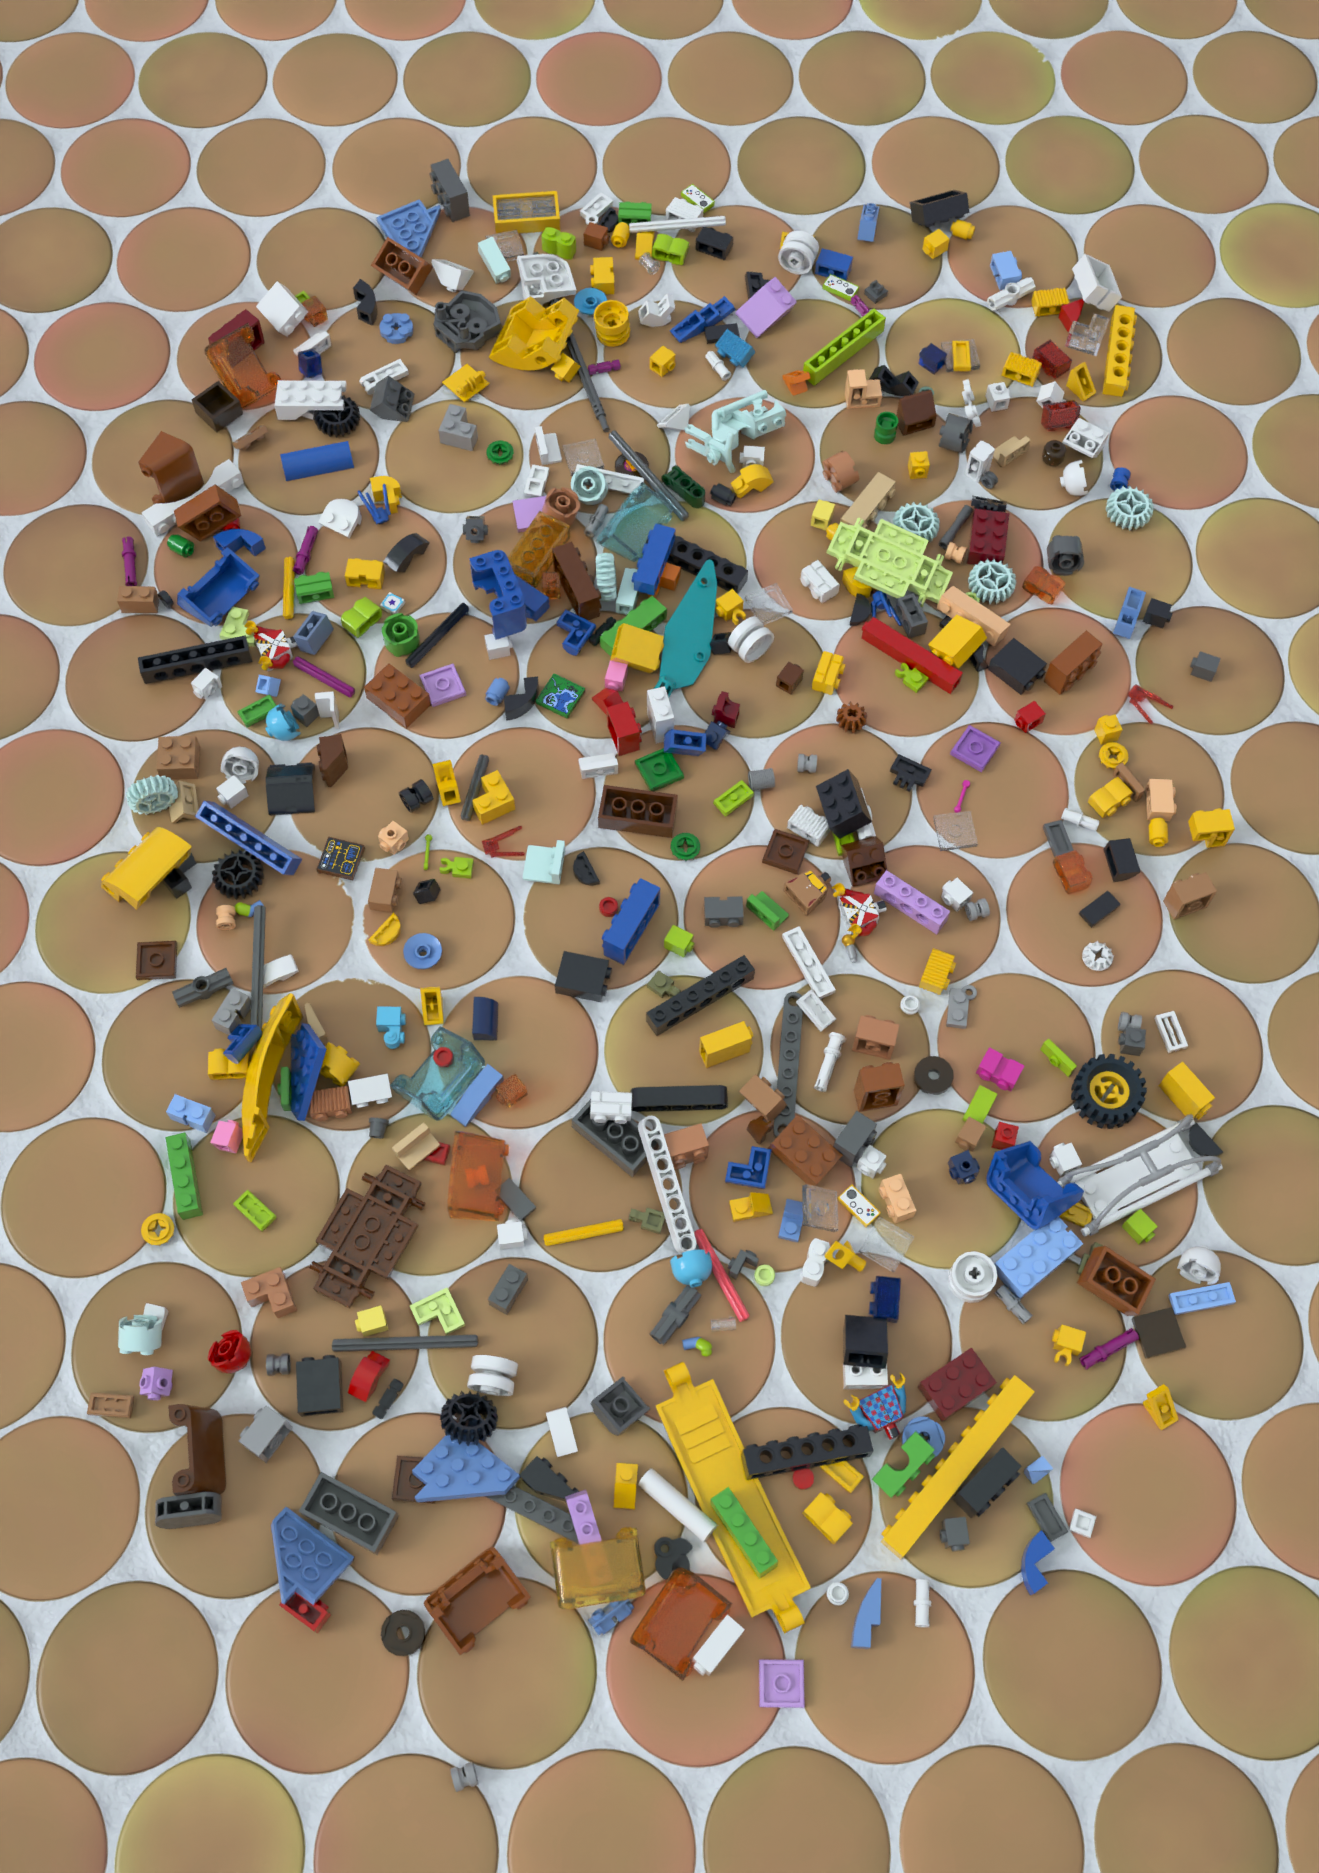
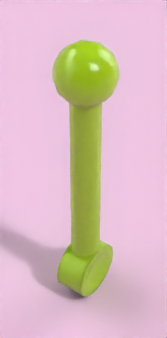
M430 834L425 836L424 870H428L430 841L432 840Z

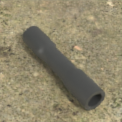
M965 505L950 529L939 541L938 544L942 549L948 548L949 543L954 540L961 526L973 512L970 506Z

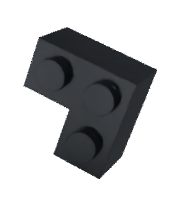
M192 853L177 869L174 868L162 880L163 884L176 899L192 888L188 878L184 875L187 870L196 865Z

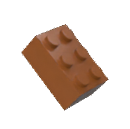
M389 237L386 238L371 264L377 271L414 295L418 294L433 268L426 260Z
M216 484L174 510L178 528L200 542L225 527L228 523L241 517L237 499Z
M1086 630L1050 662L1044 682L1059 695L1065 690L1069 691L1076 680H1081L1088 669L1091 670L1096 666L1098 662L1096 659L1101 654L1100 649L1103 643Z
M390 663L364 686L366 698L406 729L431 705L429 693Z
M886 1062L878 1067L869 1065L859 1070L854 1087L859 1112L898 1105L905 1086L899 1063Z
M799 1115L788 1124L768 1147V1149H772L771 1152L812 1189L843 1156Z
M1100 1246L1093 1249L1077 1284L1126 1316L1139 1315L1156 1278L1107 1246Z

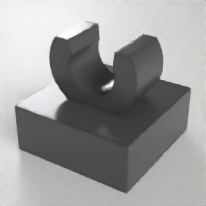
M877 280L873 281L864 291V294L875 304L886 297L888 293Z

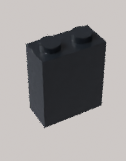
M1013 638L990 660L988 670L1022 695L1026 690L1029 691L1034 686V682L1037 679L1041 680L1044 677L1047 663Z
M564 951L555 983V993L601 1002L602 996H606L608 985H605L606 979H610L612 968L609 967V960Z
M845 1315L843 1327V1365L886 1369L888 1358L887 1319Z
M335 1355L323 1356V1359L314 1360L313 1357L302 1358V1361L296 1362L298 1414L303 1417L343 1412L340 1359L336 1358Z

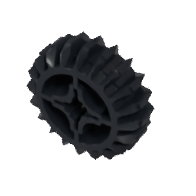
M343 395L341 400H344V410L314 411L315 424L324 435L328 433L329 437L335 435L336 438L338 435L344 437L345 433L350 434L351 430L355 431L356 426H359L360 411L355 401H352L350 397L346 398Z
M239 849L238 853L235 854L231 850V855L228 856L224 853V859L218 858L219 864H214L215 870L212 871V881L216 889L220 890L222 895L226 894L229 899L232 896L236 900L239 896L245 899L246 894L252 896V890L258 891L257 885H262L263 883L261 879H264V868L261 866L260 860L253 854L250 855L248 851L243 854ZM242 864L251 867L253 870H248V868H243ZM224 879H228V881H232V882L234 883V885H230V884L226 883V882L224 881Z
M471 1390L468 1394H464L461 1391L459 1396L453 1394L452 1399L447 1398L440 1414L441 1427L444 1430L445 1436L450 1435L451 1441L458 1439L459 1445L462 1442H466L467 1446L470 1442H474L477 1445L479 1440L485 1442L487 1437H491L493 1431H495L496 1422H498L496 1406H493V1401L487 1400L486 1395L481 1397L479 1391L476 1394H472ZM453 1416L457 1418L458 1423L454 1420Z

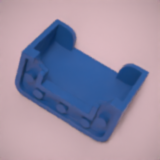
M228 547L221 552L223 557L219 561L216 560L215 566L195 585L189 586L187 590L183 588L177 594L178 606L210 627L219 625L222 617L250 590L254 591L260 584L258 582L260 575Z
M1031 1141L995 1152L986 1181L989 1188L1030 1228L1037 1230L1045 1227L1078 1203L1083 1196L1084 1190L1073 1182L1066 1184L1064 1188L1061 1187L1039 1166L1041 1152Z

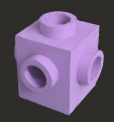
M160 1367L143 1369L140 1380V1395L148 1396V1400L159 1401L161 1397L169 1396L172 1389L173 1370Z

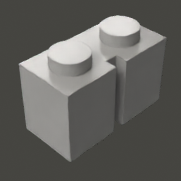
M231 988L211 1020L215 1028L230 1035L238 1024L242 1023L240 1018L244 1019L251 1009L250 997Z

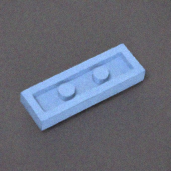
M1230 1282L1170 1293L1168 1295L1175 1315L1231 1305L1236 1302Z

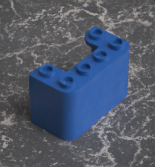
M494 550L469 558L472 583L475 590L482 588L486 594L495 592L497 598L492 600L489 605L493 621L492 632L495 640L524 631L527 627L525 598L506 553L502 550Z

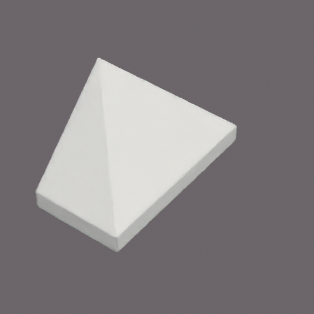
M682 404L677 406L657 424L658 428L685 431V427L687 428L689 422L690 405Z

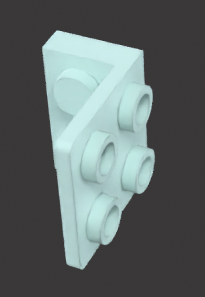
M557 840L556 847L553 848L528 845L523 880L560 885L565 856V841Z

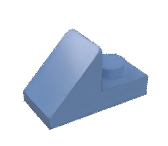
M791 1199L786 1200L778 1238L798 1243L807 1203Z

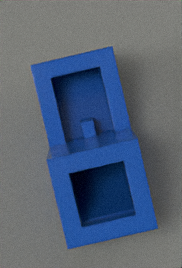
M231 529L213 536L216 547L221 552L228 547L235 553L245 546L256 556L266 549L263 538L249 530Z
M1042 1530L1029 1541L1021 1561L1022 1578L1030 1596L1048 1584L1035 1563L1055 1549Z

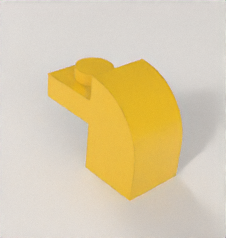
M753 464L741 469V475L732 481L731 485L737 497L742 498L753 488L762 492L774 481L766 467L760 464Z
M389 476L370 478L374 502L384 501L382 485L385 484L391 514L398 513L399 498H402L399 483Z
M855 566L844 570L842 581L851 595L856 597L857 593L868 598L870 597L871 590H877L853 579L858 567Z
M451 760L432 764L442 805L446 806L461 802Z

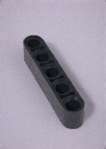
M723 1085L636 1087L630 1090V1093H632L631 1110L635 1112L722 1110L728 1108L727 1087Z

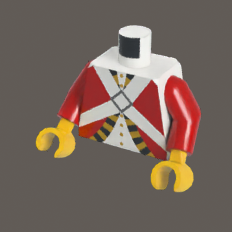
M251 620L246 622L244 625L247 628L246 634L251 635L253 632L255 634L253 636L261 655L258 663L263 664L261 668L267 670V672L273 669H283L293 658L291 648L298 646L294 637L286 639L281 629L275 630L256 626L255 622Z
M837 883L832 887V889L836 890L833 896L835 898L841 896L838 907L847 931L852 935V939H855L857 936H869L878 924V913L886 911L885 902L882 900L874 903L870 894L849 890L842 883Z

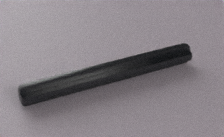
M461 603L405 660L406 665L413 668L469 611L468 605Z

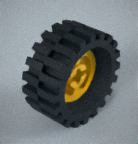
M1101 1054L1097 1059L1095 1057L1089 1059L1088 1063L1082 1066L1072 1084L1071 1090L1074 1091L1071 1094V1100H1076L1073 1105L1075 1110L1081 1109L1079 1116L1081 1118L1085 1116L1089 1118L1087 1123L1092 1125L1095 1121L1098 1123V1128H1103L1107 1124V1129H1113L1117 1124L1119 1128L1125 1122L1129 1123L1140 1110L1145 1101L1144 1096L1147 1093V1088L1143 1087L1146 1081L1145 1078H1139L1142 1072L1139 1068L1137 1070L1133 1069L1135 1064L1132 1061L1127 1064L1124 1062L1125 1057L1123 1056L1115 1059V1054H1109L1107 1058H1105V1054ZM1113 1084L1114 1088L1105 1101H1100L1110 1085Z

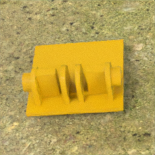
M468 364L442 382L464 403L490 384L484 379L486 375L483 371L476 372Z

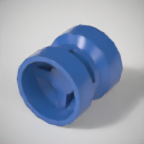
M1123 467L1116 468L1110 483L1111 489L1115 491L1123 486L1127 489L1131 472Z

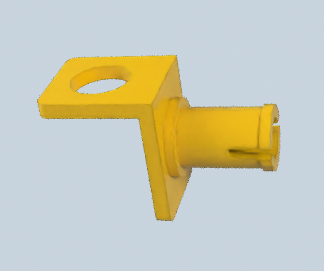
M835 1241L824 1255L826 1259L841 1269L846 1264H849L860 1272L866 1265V1260L855 1254L849 1241H846L844 1245ZM840 1249V1250L836 1253V1255H835L836 1259H835V1258L832 1256V1254H833V1252H834L835 1250Z

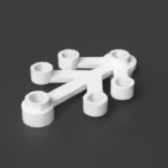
M969 379L963 380L965 391H962L965 405H967L964 407L968 420L973 419L975 428L981 426L980 417L976 406L972 404L975 398Z

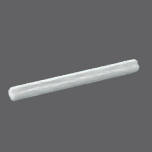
M725 216L630 223L629 230L631 233L724 226L726 225Z

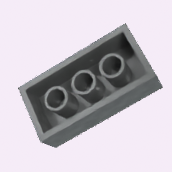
M590 1099L572 1119V1128L633 1177L647 1162L638 1130V1123L632 1118L631 1121H627L624 1124L615 1123V1120L597 1123L594 1119H590ZM652 1140V1142H651V1147H652V1149H654V1150H657V1149H658V1147H659L658 1142Z
M320 1472L299 1510L303 1516L377 1556L399 1517L396 1511L323 1472Z

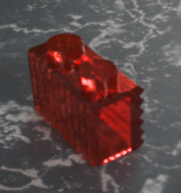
M1051 339L1037 347L1032 357L1041 362V367L1048 376L1051 375L1055 380L1069 371L1072 359L1058 348Z
M1075 400L1044 404L1041 424L1048 431H1055L1056 428L1069 429L1079 418L1081 407Z

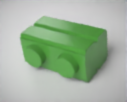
M619 202L618 223L624 222L629 225L630 223L651 222L652 203Z
M318 572L316 575H301L298 578H294L299 604L335 598L329 572Z

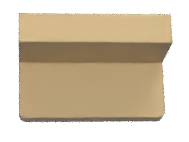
M1013 436L995 448L993 459L1003 468L1027 452L1031 440L1027 436L1021 440Z
M178 781L176 783L178 798L175 799V803H171V806H169L171 823L178 822L182 817L196 820L195 816L199 808L195 784Z
M423 1122L395 1144L392 1149L404 1166L411 1170L439 1148L440 1144L430 1133L428 1126Z

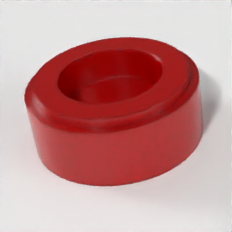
M612 897L602 899L599 904L600 913L605 917L614 916L618 912V902Z
M440 1047L434 1052L433 1059L437 1066L446 1068L453 1063L454 1056L449 1048Z
M809 1468L795 1471L792 1476L793 1484L800 1490L809 1489L814 1482L813 1472Z

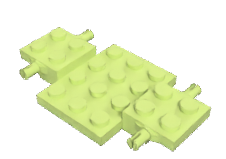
M857 518L854 526L840 522L826 552L838 559L835 569L839 567V571H841L844 564L849 563L858 567L853 579L897 599L904 597L908 590L919 596L918 602L920 603L921 601V607H923L926 599L937 604L939 603L953 572L941 566L944 559L943 555L938 554L936 560L923 555L929 540L883 519H880L875 532L862 527L863 519L858 524L861 518Z

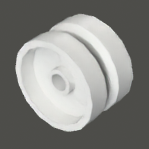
M792 231L788 233L783 242L778 260L781 266L790 273L806 274L812 269L814 260L819 252V244L807 232Z
M753 616L744 620L734 629L729 637L728 645L735 652H738L744 662L751 663L759 659L770 648L774 640V634L764 627L757 617Z
M975 1251L966 1252L959 1256L952 1265L948 1275V1284L953 1295L961 1301L968 1303L979 1302L985 1299L997 1280L996 1266L992 1260L985 1254Z
M490 1355L473 1356L471 1369L476 1373L469 1375L467 1384L469 1389L495 1396L513 1395L515 1384L510 1378L517 1375L518 1364L516 1362Z

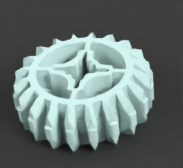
M1123 486L1121 489H1116L1115 492H1112L1106 503L1107 517L1111 518V522H1116V526L1120 525L1122 529L1127 527L1129 531L1132 527L1135 530L1139 527L1143 528L1153 515L1154 505L1152 504V499H1149V494H1144V490L1138 491L1137 487L1132 489L1129 486L1126 489Z
M914 502L911 505L906 503L905 507L901 506L893 517L894 525L929 540L928 542H932L940 528V520L937 518V513H933V508L928 509V504L922 506L921 502L918 505Z
M612 553L597 554L596 575L597 586L601 593L600 600L606 602L616 600L617 583L614 556Z
M987 559L985 563L980 561L970 571V577L968 578L969 589L972 590V593H976V597H980L983 603L985 601H989V604L992 601L996 604L999 601L1004 603L1006 598L1009 599L1015 590L1016 576L1012 568L1008 569V564L1002 565V561L999 563L995 559L992 562Z
M159 775L137 780L136 783L131 784V787L127 789L128 792H126V799L130 809L139 814L145 813V815L161 812L163 809L167 810V807L171 806V803H175V799L178 798V791L174 781L170 777H160Z

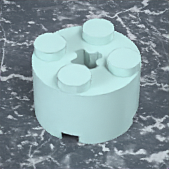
M583 467L576 471L571 479V489L577 494L578 500L583 504H599L607 494V481L604 475L595 467ZM592 483L593 486L588 489L586 485Z
M134 1315L132 1320H127V1317L119 1320L118 1347L120 1348V1353L141 1352L142 1355H151L155 1349L161 1347V1318L157 1321V1316Z

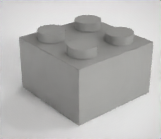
M266 1405L263 1409L261 1408L257 1411L253 1418L254 1422L250 1427L244 1428L239 1440L246 1449L265 1463L268 1462L293 1429L286 1419Z

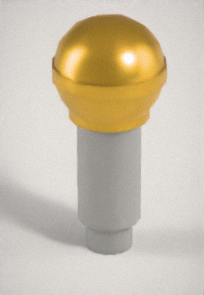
M846 934L842 937V943L847 948L852 963L857 962V954L854 948L855 939H852L851 934Z

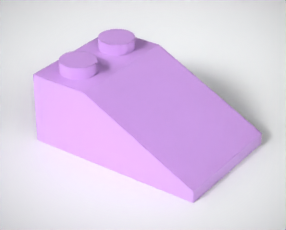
M774 277L742 305L735 314L752 334L758 338L788 314L797 301L780 281Z

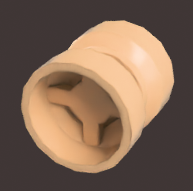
M950 542L944 558L947 560L954 559L956 563L961 564L967 547H958L956 543Z
M221 905L216 908V915L218 916L216 927L218 929L231 930L236 927V920L234 919L236 914L235 907Z

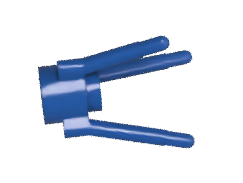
M385 484L382 485L385 510L383 507L376 508L368 492L366 497L369 503L360 490L357 492L377 525L389 521L388 516L391 515Z
M881 591L875 592L872 596L873 601L870 603L872 618H876V608L879 610L885 609L888 616L892 617L893 615L898 625L901 626L899 617L893 609L890 599L887 598L886 593Z

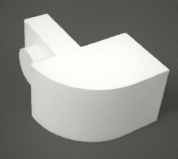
M667 293L658 304L647 300L638 310L640 323L649 327L668 324L671 321L670 313L675 309L673 295Z

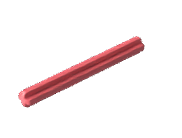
M702 1229L696 1230L694 1232L696 1243L700 1250H705V1254L710 1252L712 1272L740 1322L747 1320L749 1313Z

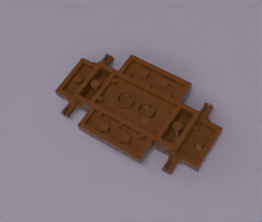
M388 1165L384 1166L382 1172L376 1178L366 1172L364 1173L361 1180L371 1184L365 1196L346 1188L316 1239L317 1244L331 1250L332 1253L324 1266L315 1261H312V1265L310 1264L309 1269L319 1273L318 1281L313 1289L349 1309L359 1295L369 1300L373 1298L372 1296H374L375 1292L365 1288V1282L371 1273L370 1271L387 1280L389 1279L418 1228L417 1223L403 1216L411 1205L423 1210L426 1204L416 1198V1193L422 1185L421 1182Z

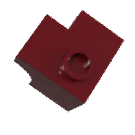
M722 691L719 694L716 705L713 706L711 715L714 716V722L717 723L719 720L728 727L735 728L740 713V704L732 702L729 699V693Z

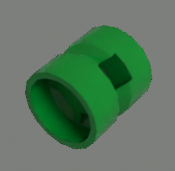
M882 412L876 418L874 438L880 444H890L896 438L898 418L894 413Z

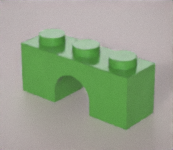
M915 1431L901 1446L909 1456L908 1466L904 1469H895L886 1462L872 1478L890 1498L894 1494L898 1497L906 1488L904 1483L909 1478L913 1481L921 1472L918 1468L923 1463L927 1465L935 1457L933 1454L935 1448L918 1431Z

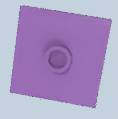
M969 725L951 750L950 755L982 772L999 748L1001 742Z

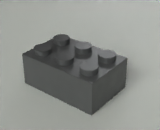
M449 159L431 164V172L429 173L433 182L431 189L434 194H437L439 204L443 205L445 215L449 216L452 222L470 216L468 192Z

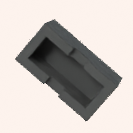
M743 896L727 897V900H720V897H704L705 926L716 928L726 925L729 927L743 925Z
M509 1264L488 1298L489 1305L507 1315L528 1281L527 1273Z

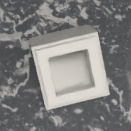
M146 1303L143 1315L157 1316V1321L161 1318L163 1330L169 1311L165 1307Z

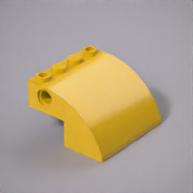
M533 297L526 298L511 308L488 358L506 367L526 371L542 369L557 363L561 358V351L567 345L566 340L573 331L571 328L578 320L579 309L575 308L565 298L546 309Z
M156 827L151 833L147 832L142 837V842L138 846L134 845L129 850V855L125 859H120L114 866L115 869L111 873H106L101 879V888L118 902L124 898L136 910L150 897L151 891L174 868L177 869L191 853L192 846L176 834L161 827Z

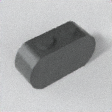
M214 1492L163 1497L155 1503V1525L163 1529L214 1524L222 1519V1496Z

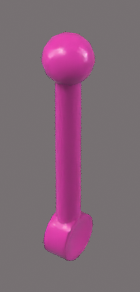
M968 780L963 781V789L958 804L954 808L956 813L961 812V804L966 789L970 786Z

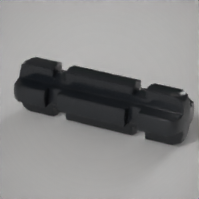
M609 617L606 623L604 622L595 631V634L589 637L590 644L596 646L600 642L602 633L610 630L617 622L616 619Z
M397 1379L392 1380L389 1385L390 1389H386L378 1402L379 1406H376L372 1411L375 1417L379 1419L384 1418L387 1413L386 1409L389 1410L398 1396L396 1393L400 1392L404 1386L401 1381Z

